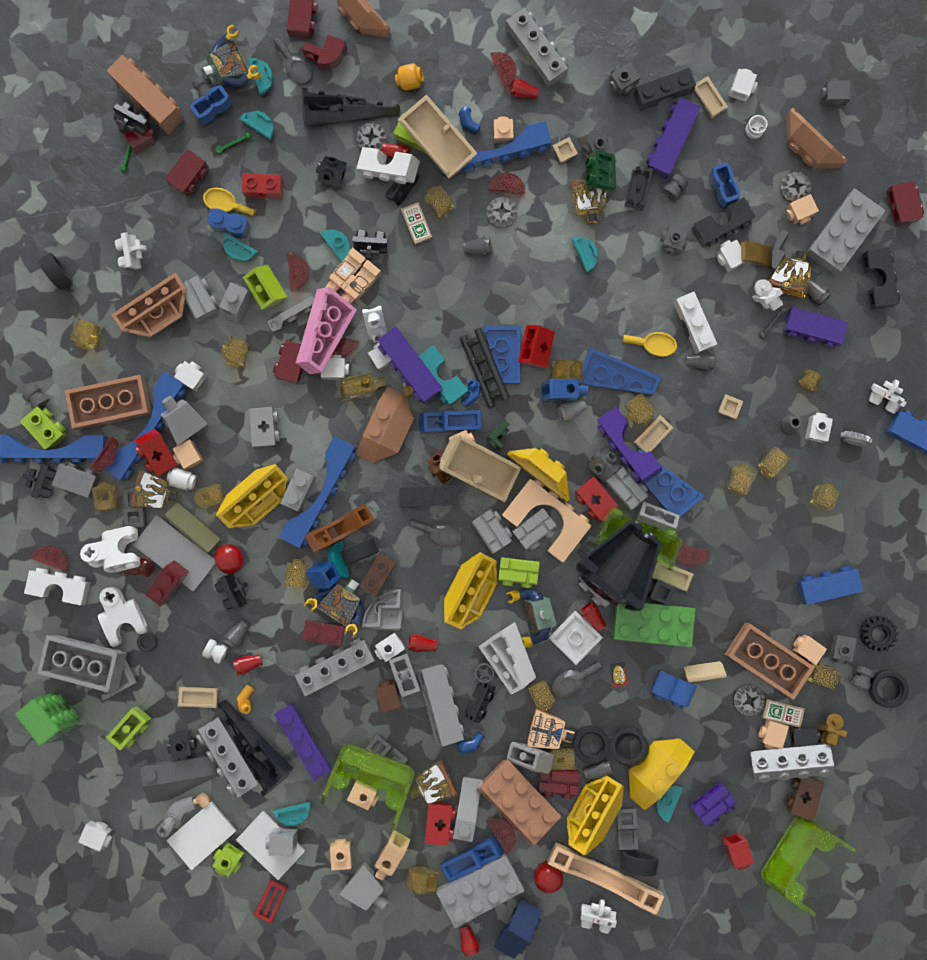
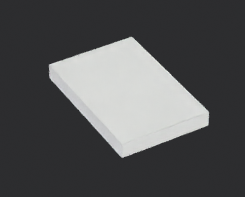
M211 801L166 841L192 870L237 830Z
M263 810L236 841L279 880L305 852V849L297 842V850L293 856H269V850L265 848L266 837L271 834L274 828L282 827Z

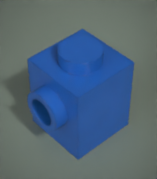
M333 561L316 562L305 572L313 589H328L341 578Z

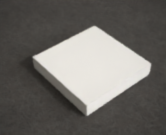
M574 611L551 634L549 639L577 665L603 637L582 616Z

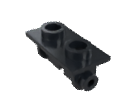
M416 173L414 183L406 182V184L400 183L398 185L393 182L386 191L387 195L385 197L390 201L393 200L399 207L406 199L412 187L416 185L420 175Z
M482 682L477 684L472 697L478 699V701L470 700L465 711V717L473 722L480 723L487 714L486 709L495 696L494 691L496 687Z

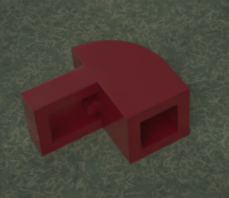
M328 35L323 48L305 42L302 50L308 60L313 62L317 60L319 69L330 70L342 62L347 45L346 41Z

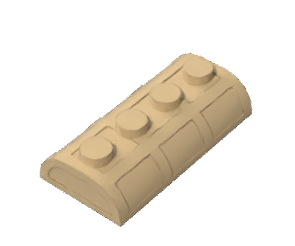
M427 94L397 119L449 179L456 175L477 155L473 147Z
M455 435L450 440L440 460V469L503 502L506 501L521 470L520 466L460 435Z

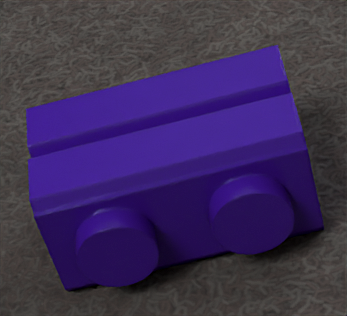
M719 782L689 806L707 827L708 825L714 826L720 820L718 817L723 813L729 814L732 812L737 802L724 785Z

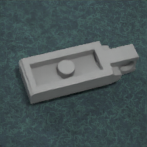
M309 297L267 321L273 332L282 329L284 322L288 321V323H291L299 318L298 315L305 312L307 314L311 312L314 297Z

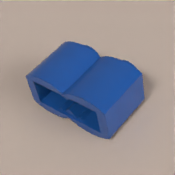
M218 85L210 89L206 96L196 99L190 108L199 122L205 125L213 121L217 114L227 111L231 107L232 101L223 87Z
M727 162L714 166L709 174L711 185L716 190L718 203L724 208L738 201L740 189L733 180V171Z
M217 208L210 209L207 219L209 226L216 232L229 233L233 237L240 239L247 238L251 226L243 216L228 214L224 210Z
M659 670L651 692L655 693L654 698L665 701V698L673 701L671 705L682 709L683 706L689 707L697 686Z

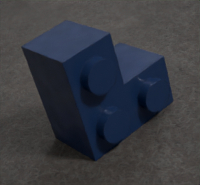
M521 899L514 907L508 923L500 931L494 948L513 959L519 953L522 955L527 945L530 946L535 938L533 932L537 930L541 923L539 917L542 910Z

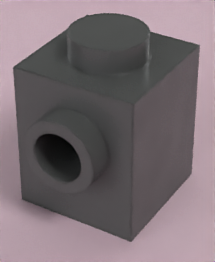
M829 79L820 90V98L823 99V105H846L851 99L850 80Z
M833 634L829 657L834 658L836 663L846 664V661L853 662L857 639Z

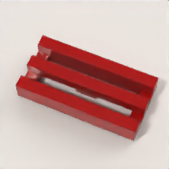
M271 879L253 916L271 924L288 890V886H284L282 883H277L274 879ZM274 886L276 888L262 915L259 912L271 887ZM278 890H283L270 918L266 917Z

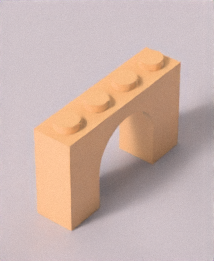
M536 478L534 481L530 479L502 514V517L515 527H518L528 512L536 506L547 505L557 510L562 518V530L547 552L563 563L590 529L591 525L588 524L590 520L582 514L580 516L573 512L574 508L567 502L565 504L561 503L558 500L559 496L550 490L548 493L544 490V484Z

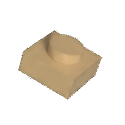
M570 137L552 146L560 164L578 156Z
M725 394L717 413L736 420L743 401Z

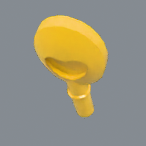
M210 188L204 193L203 200L209 209H222L227 213L235 210L252 217L255 216V209L236 203L234 196L225 189Z
M653 332L645 338L623 335L622 340L625 343L644 346L648 353L658 357L670 356L677 348L675 339L663 332Z

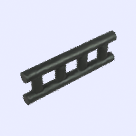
M480 327L474 330L476 336L468 340L467 335L460 337L475 377L480 384V389L487 406L490 408L495 406L493 399L501 396L503 401L510 397ZM479 343L483 354L475 357L472 347ZM487 361L491 371L483 375L479 364ZM494 378L498 389L490 392L486 382Z

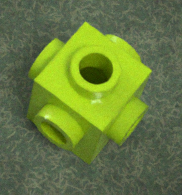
M227 843L223 850L218 849L212 858L215 860L212 867L215 868V872L219 875L229 877L232 872L236 873L242 863L239 860L244 852Z

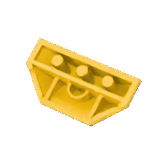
M532 448L509 451L506 456L532 477L539 480L546 488L557 494L564 502L569 501L567 473L563 470L565 466L557 460L553 462L549 459L550 455L542 448L540 450Z
M276 464L256 469L226 495L216 514L217 517L228 528L255 525L281 503L285 494L288 477Z
M479 552L461 565L444 598V622L461 630L481 617L498 583L496 560Z
M680 738L653 741L649 746V754L646 760L628 770L630 798L644 810L649 808L664 795L686 769L695 751Z
M609 776L585 784L567 817L568 841L571 847L586 856L604 840L622 807L623 785Z

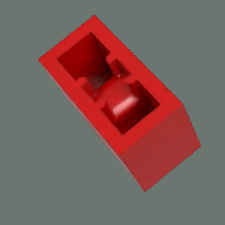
M242 174V194L245 198L283 199L284 181L281 175Z
M526 325L518 362L533 368L547 369L555 331L540 325Z
M155 429L134 440L137 445L135 450L140 457H144L146 460L144 466L149 473L153 472L158 477L177 465L162 436Z
M592 477L575 491L577 494L575 498L581 505L585 504L588 507L587 513L593 520L601 521L618 507L595 477ZM591 496H593V497L598 496V497H599V499H598V503H599V504H598V505H597L596 503H594V504L591 503V501H592V497H591Z
M429 803L425 844L448 846V841L453 840L454 829L450 828V821L455 820L456 809H452V803ZM439 819H443L444 824L442 828L438 827Z
M740 833L721 838L727 859L735 869H747L750 867V864L754 863L747 839Z

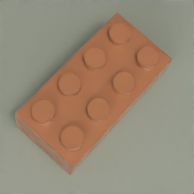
M121 55L106 70L115 84L142 110L149 113V117L168 135L184 120L181 115L182 110L178 107L177 102L172 97H168L158 84L155 85L151 77L145 71H141L131 58L127 60Z
M142 375L65 390L71 427L76 430L152 414L146 378Z
M744 623L724 654L793 700L815 668L750 623Z
M508 759L502 760L476 787L529 845H535L561 818L560 814Z

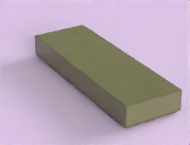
M178 502L164 515L166 520L206 554L221 540Z

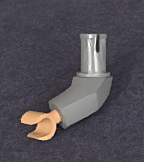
M201 793L196 799L190 796L175 801L164 814V821L158 827L157 833L161 837H164V835L167 837L173 828H177L186 813L196 809L197 803H199L201 808L206 807L210 801L209 797L205 793Z

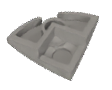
M396 589L379 596L380 600L374 606L370 605L362 620V628L403 631L402 590Z

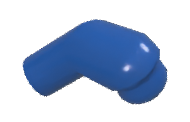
M464 106L459 111L461 125L477 134L481 125L472 121L471 109Z
M475 379L468 381V395L461 400L466 408L480 397V384Z
M476 732L471 741H459L457 749L463 754L474 752L478 749L485 736Z

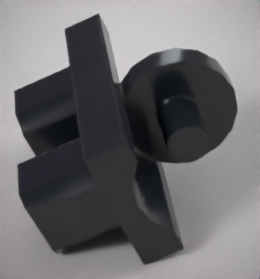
M127 101L122 105L116 104L113 107V110H115L114 120L120 126L119 131L125 134L129 130L132 133L136 131L144 135L147 132L149 113L140 110L136 115L133 113L134 106Z
M358 230L356 236H353V248L360 252L361 255H367L368 261H371L372 255L379 256V253L387 254L388 252L387 238L384 231L375 232L374 238L368 237V232L365 230Z
M42 463L37 478L35 477L37 470L32 468L29 475L23 474L22 478L28 479L25 487L31 488L33 481L35 482L31 494L33 498H49L52 488L42 486L44 478L53 481L57 472Z
M233 574L219 578L220 581L214 586L219 594L226 592L228 598L223 600L226 610H235L247 604L244 598L247 595L244 588L248 587L247 582L241 584L239 578L235 579Z

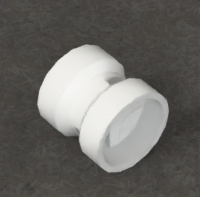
M755 115L749 120L745 127V133L749 138L758 139L763 135L768 124L765 117Z
M210 639L202 656L207 659L212 657L214 662L220 665L229 647L225 645L217 646V641Z

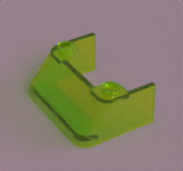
M614 507L612 510H607L596 533L598 543L606 540L632 519L642 525L644 533L654 534L657 540L662 543L657 561L665 564L666 568L672 571L683 544L682 539L678 537V532L670 529L663 531L623 515L624 511Z
M344 745L339 752L322 795L321 804H325L331 787L340 790L345 789L349 785L351 778L387 791L385 804L389 809L396 811L390 829L394 831L414 779V770L406 764L356 745Z
M797 816L764 866L761 876L766 884L815 917L816 913L801 901L804 897V888L795 881L815 847L828 852L838 842L854 853L856 849L813 820Z

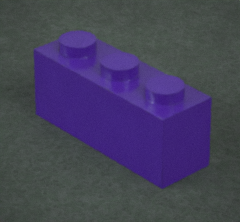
M791 307L788 310L782 332L787 333V336L792 338L803 337L806 338L805 341L821 342L824 343L825 347L835 348L842 345L848 322Z

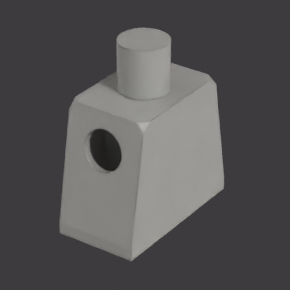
M230 283L219 305L221 316L240 324L253 296L250 289L237 283Z
M169 396L162 401L167 410L161 414V418L172 441L177 445L207 425V422L183 399L176 403L174 398Z
M366 862L360 866L339 893V895L364 910H368L372 904L382 910L388 903V900L381 895L385 888L384 883L374 876V871Z

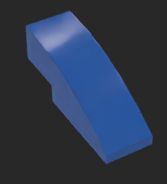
M480 410L423 412L419 414L420 433L481 430Z
M493 835L440 864V867L450 883L482 868L484 864L500 858L504 851L496 836Z

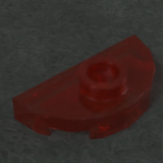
M490 53L502 84L506 89L511 86L516 76L515 62L506 53Z
M509 172L500 173L490 181L488 191L525 195V185L515 174Z
M287 252L290 290L294 291L305 284L308 278V267L300 256Z
M341 337L332 355L345 357L357 349L359 341Z
M113 437L109 439L90 469L99 473L114 462L116 458L115 453L118 448L117 439Z
M676 543L671 545L674 557L679 563L686 566H695L702 563L710 552L709 550Z
M40 547L30 557V559L65 572L68 570L66 556L57 547Z
M502 818L486 820L505 853L508 854L515 844L516 834L513 827L507 820Z

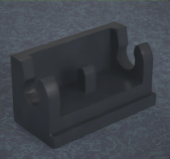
M637 166L635 170H632L624 207L643 211L653 173L652 168L641 170L640 166Z

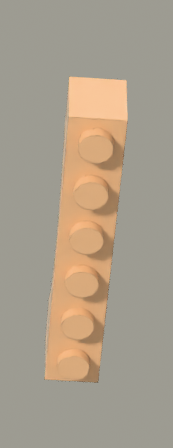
M557 842L554 843L547 861L549 865L600 885L638 907L657 915L664 899L661 891Z

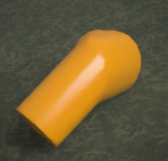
M248 684L237 696L238 709L243 714L250 713L249 697L255 690Z

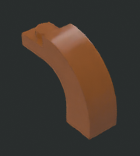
M366 504L337 520L305 535V538L315 553L348 537L375 520Z

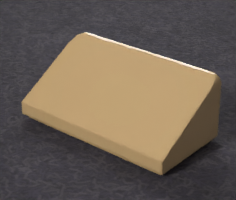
M720 661L689 665L683 668L685 681L689 683L727 677L723 664Z

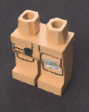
M352 247L347 257L329 276L330 281L326 287H330L336 293L340 289L344 292L341 297L349 304L357 303L381 276V270L370 261H366V258Z

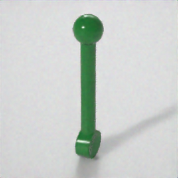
M246 132L244 136L222 147L217 146L215 151L218 154H222L223 150L245 139H251L252 135L250 132Z
M128 144L123 165L120 166L122 172L127 171L126 165L131 151L130 144Z

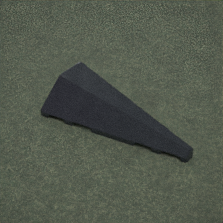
M302 88V109L305 126L399 115L400 113L399 104L395 106L383 105L382 101L373 104L367 103L365 98L342 94L325 95V91L320 90L317 94L308 92V88Z
M224 700L218 704V708L222 709L227 717L225 722L227 726L231 725L235 733L233 738L246 764L249 763L255 773L253 776L255 780L259 781L263 789L261 794L264 797L284 781L294 768Z

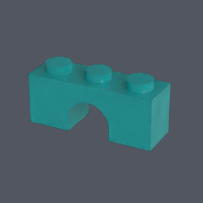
M434 345L419 355L420 359L442 386L443 391L440 392L438 397L444 405L448 403L449 406H452L468 393V389L457 375L448 381L441 380L438 377L437 371L445 363V360Z

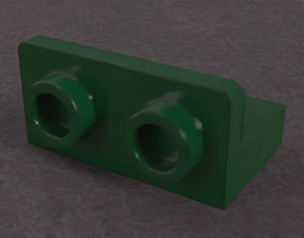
M595 149L585 159L586 191L592 192L595 188L613 192L616 189L615 155Z
M505 419L486 437L488 445L493 450L497 448L500 451L504 447L497 437L501 439L509 431L507 427L510 424Z

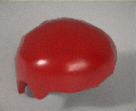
M230 543L223 544L217 548L214 560L220 571L225 574H234L241 570L244 556L240 548Z
M548 861L538 864L534 870L535 884L543 893L552 894L561 889L564 882L562 870L549 865Z

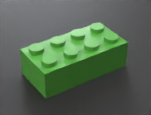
M645 603L642 611L625 610V605L618 604L614 610L612 638L616 640L692 647L695 608Z
M58 692L34 698L15 714L40 746L64 736L81 722L77 711L70 708L66 697Z

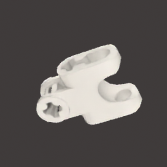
M132 526L105 531L101 534L102 541L85 545L80 553L83 561L87 562L90 566L94 568L104 566V571L109 573L139 567L140 558L134 553H124L126 545L138 539V530Z
M109 587L102 590L99 598L105 612L98 614V620L112 647H117L122 643L120 628L124 623L131 624L138 634L148 632L147 622L134 598L126 601L122 591L117 587ZM114 593L115 597L109 600L108 596Z

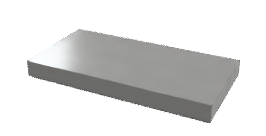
M159 515L153 518L133 544L134 547L162 568L175 560L187 569L189 573L182 583L193 592L196 591L215 566V560L211 555L206 554Z

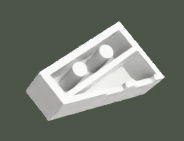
M515 622L478 646L511 695L523 689L536 678Z

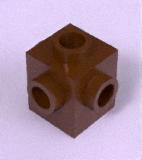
M443 449L426 459L430 465L428 467L429 472L433 477L437 476L442 484L454 477L440 469V460L444 453Z

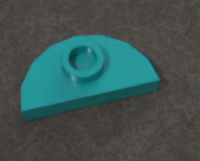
M257 58L247 59L250 66L256 65L259 68L254 74L257 72L261 74V78L255 79V82L262 96L272 86V71L267 63L257 60Z
M260 111L244 113L239 118L242 123L270 141L272 140L274 126L271 119L265 113Z
M334 229L321 232L320 235L340 261L343 262L350 251V243L347 237L342 232Z
M224 234L223 245L225 252L233 260L246 262L253 259L259 253L231 235Z
M579 236L571 238L586 273L590 272L597 263V247L591 240L589 241L586 238Z
M343 540L332 544L329 548L327 561H333L341 578L347 579L350 578L348 565L345 566L340 551L344 550Z
M670 786L664 795L656 801L657 811L667 823L671 819L683 786Z
M311 801L276 809L272 812L275 818L286 826H296L303 823L309 816Z

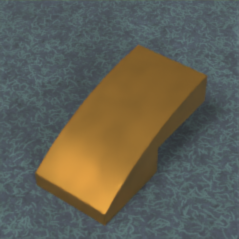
M743 241L741 242V261L751 262L755 266L772 267V248L756 242Z

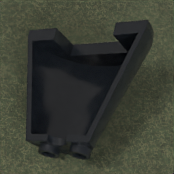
M631 519L581 558L577 563L576 569L578 572L581 571L582 575L580 578L601 598L615 606H618V604L625 605V610L642 611L662 543L657 540L654 534L644 533L642 525Z

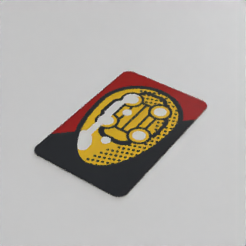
M625 662L610 664L613 687L628 685Z

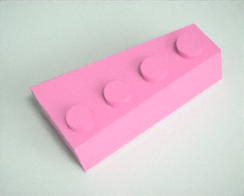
M330 287L317 289L296 360V364L309 374L322 373L357 310Z

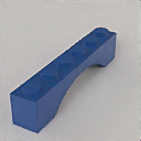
M546 121L528 125L515 140L503 147L489 151H476L477 155L460 171L471 172L476 167L482 166L486 168L492 166L495 162L501 161V163H506L514 157L525 158L530 153H544L551 148L552 142ZM440 169L441 176H445V174Z
M165 371L154 386L155 398L151 418L137 438L152 429L160 432L165 426L161 414L167 410L162 401L172 396L177 402L187 392L185 384ZM133 440L121 449L112 451L101 468L118 480L125 481L133 475L134 466L136 463L139 464L144 457H140L136 452L135 447L137 445Z
M0 435V463H6V459H13L15 463H25V459H32L33 463H44V459H51L52 463H63V459H71V463H82V460H90V463H101L102 460H106L108 457V437L104 435H83L74 443L53 450L33 449L22 444L13 436Z
M334 436L325 452L327 475L320 495L305 512L288 520L279 538L298 548L307 546L308 541L305 535L310 533L312 529L315 530L320 522L318 517L321 512L325 513L330 504L327 502L330 495H335L339 487L337 485L339 479H343L348 471L346 469L349 461L352 463L357 455L355 446Z

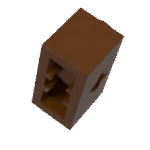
M378 553L359 587L377 597L396 563Z
M391 679L380 682L375 691L381 712L400 708L402 700L396 681L391 682Z
M812 777L807 779L793 778L791 788H793L792 794L786 800L787 811L814 821L825 783ZM801 794H807L806 798H800Z

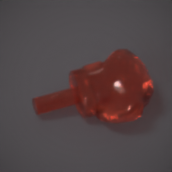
M148 557L140 558L139 567L120 571V573L124 575L133 572L134 575L142 574L145 577H149L155 568L153 562Z

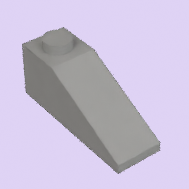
M463 777L453 839L473 842L480 792L476 787L482 782L481 779Z

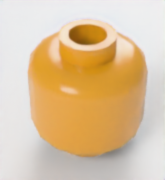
M414 63L400 66L395 75L397 86H401L404 91L420 88L422 82H424L422 68Z

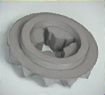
M374 122L365 123L362 127H359L356 134L357 143L361 149L366 147L381 150L383 144L386 143V132L381 125ZM373 130L374 136L377 138H373L370 144L366 135H370Z
M792 172L783 178L781 192L787 200L794 202L810 194L812 183H810L808 176L803 175L802 172ZM795 181L797 182V185H803L798 189V192L795 188L791 187L794 185Z
M504 196L495 197L494 200L489 202L487 207L489 221L498 227H506L512 224L517 215L516 205L511 199ZM501 205L507 211V213L503 214L502 219H500L499 212H496V210H500Z
M844 431L840 438L844 439V442L856 446L866 447L872 443V439L869 436L858 432Z
M744 685L734 695L736 709L746 716L757 715L763 710L764 703L766 702L764 693L754 685ZM747 695L751 698L757 697L752 701L753 707L750 704H743L747 701Z

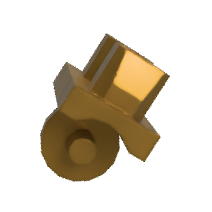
M830 714L826 718V725H818V731L822 732L821 743L838 746L840 737H846L847 731L840 730L843 727V718L840 715Z

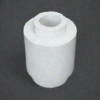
M176 467L173 470H169L167 475L169 486L186 491L188 489L193 490L195 487L197 475H193V472Z

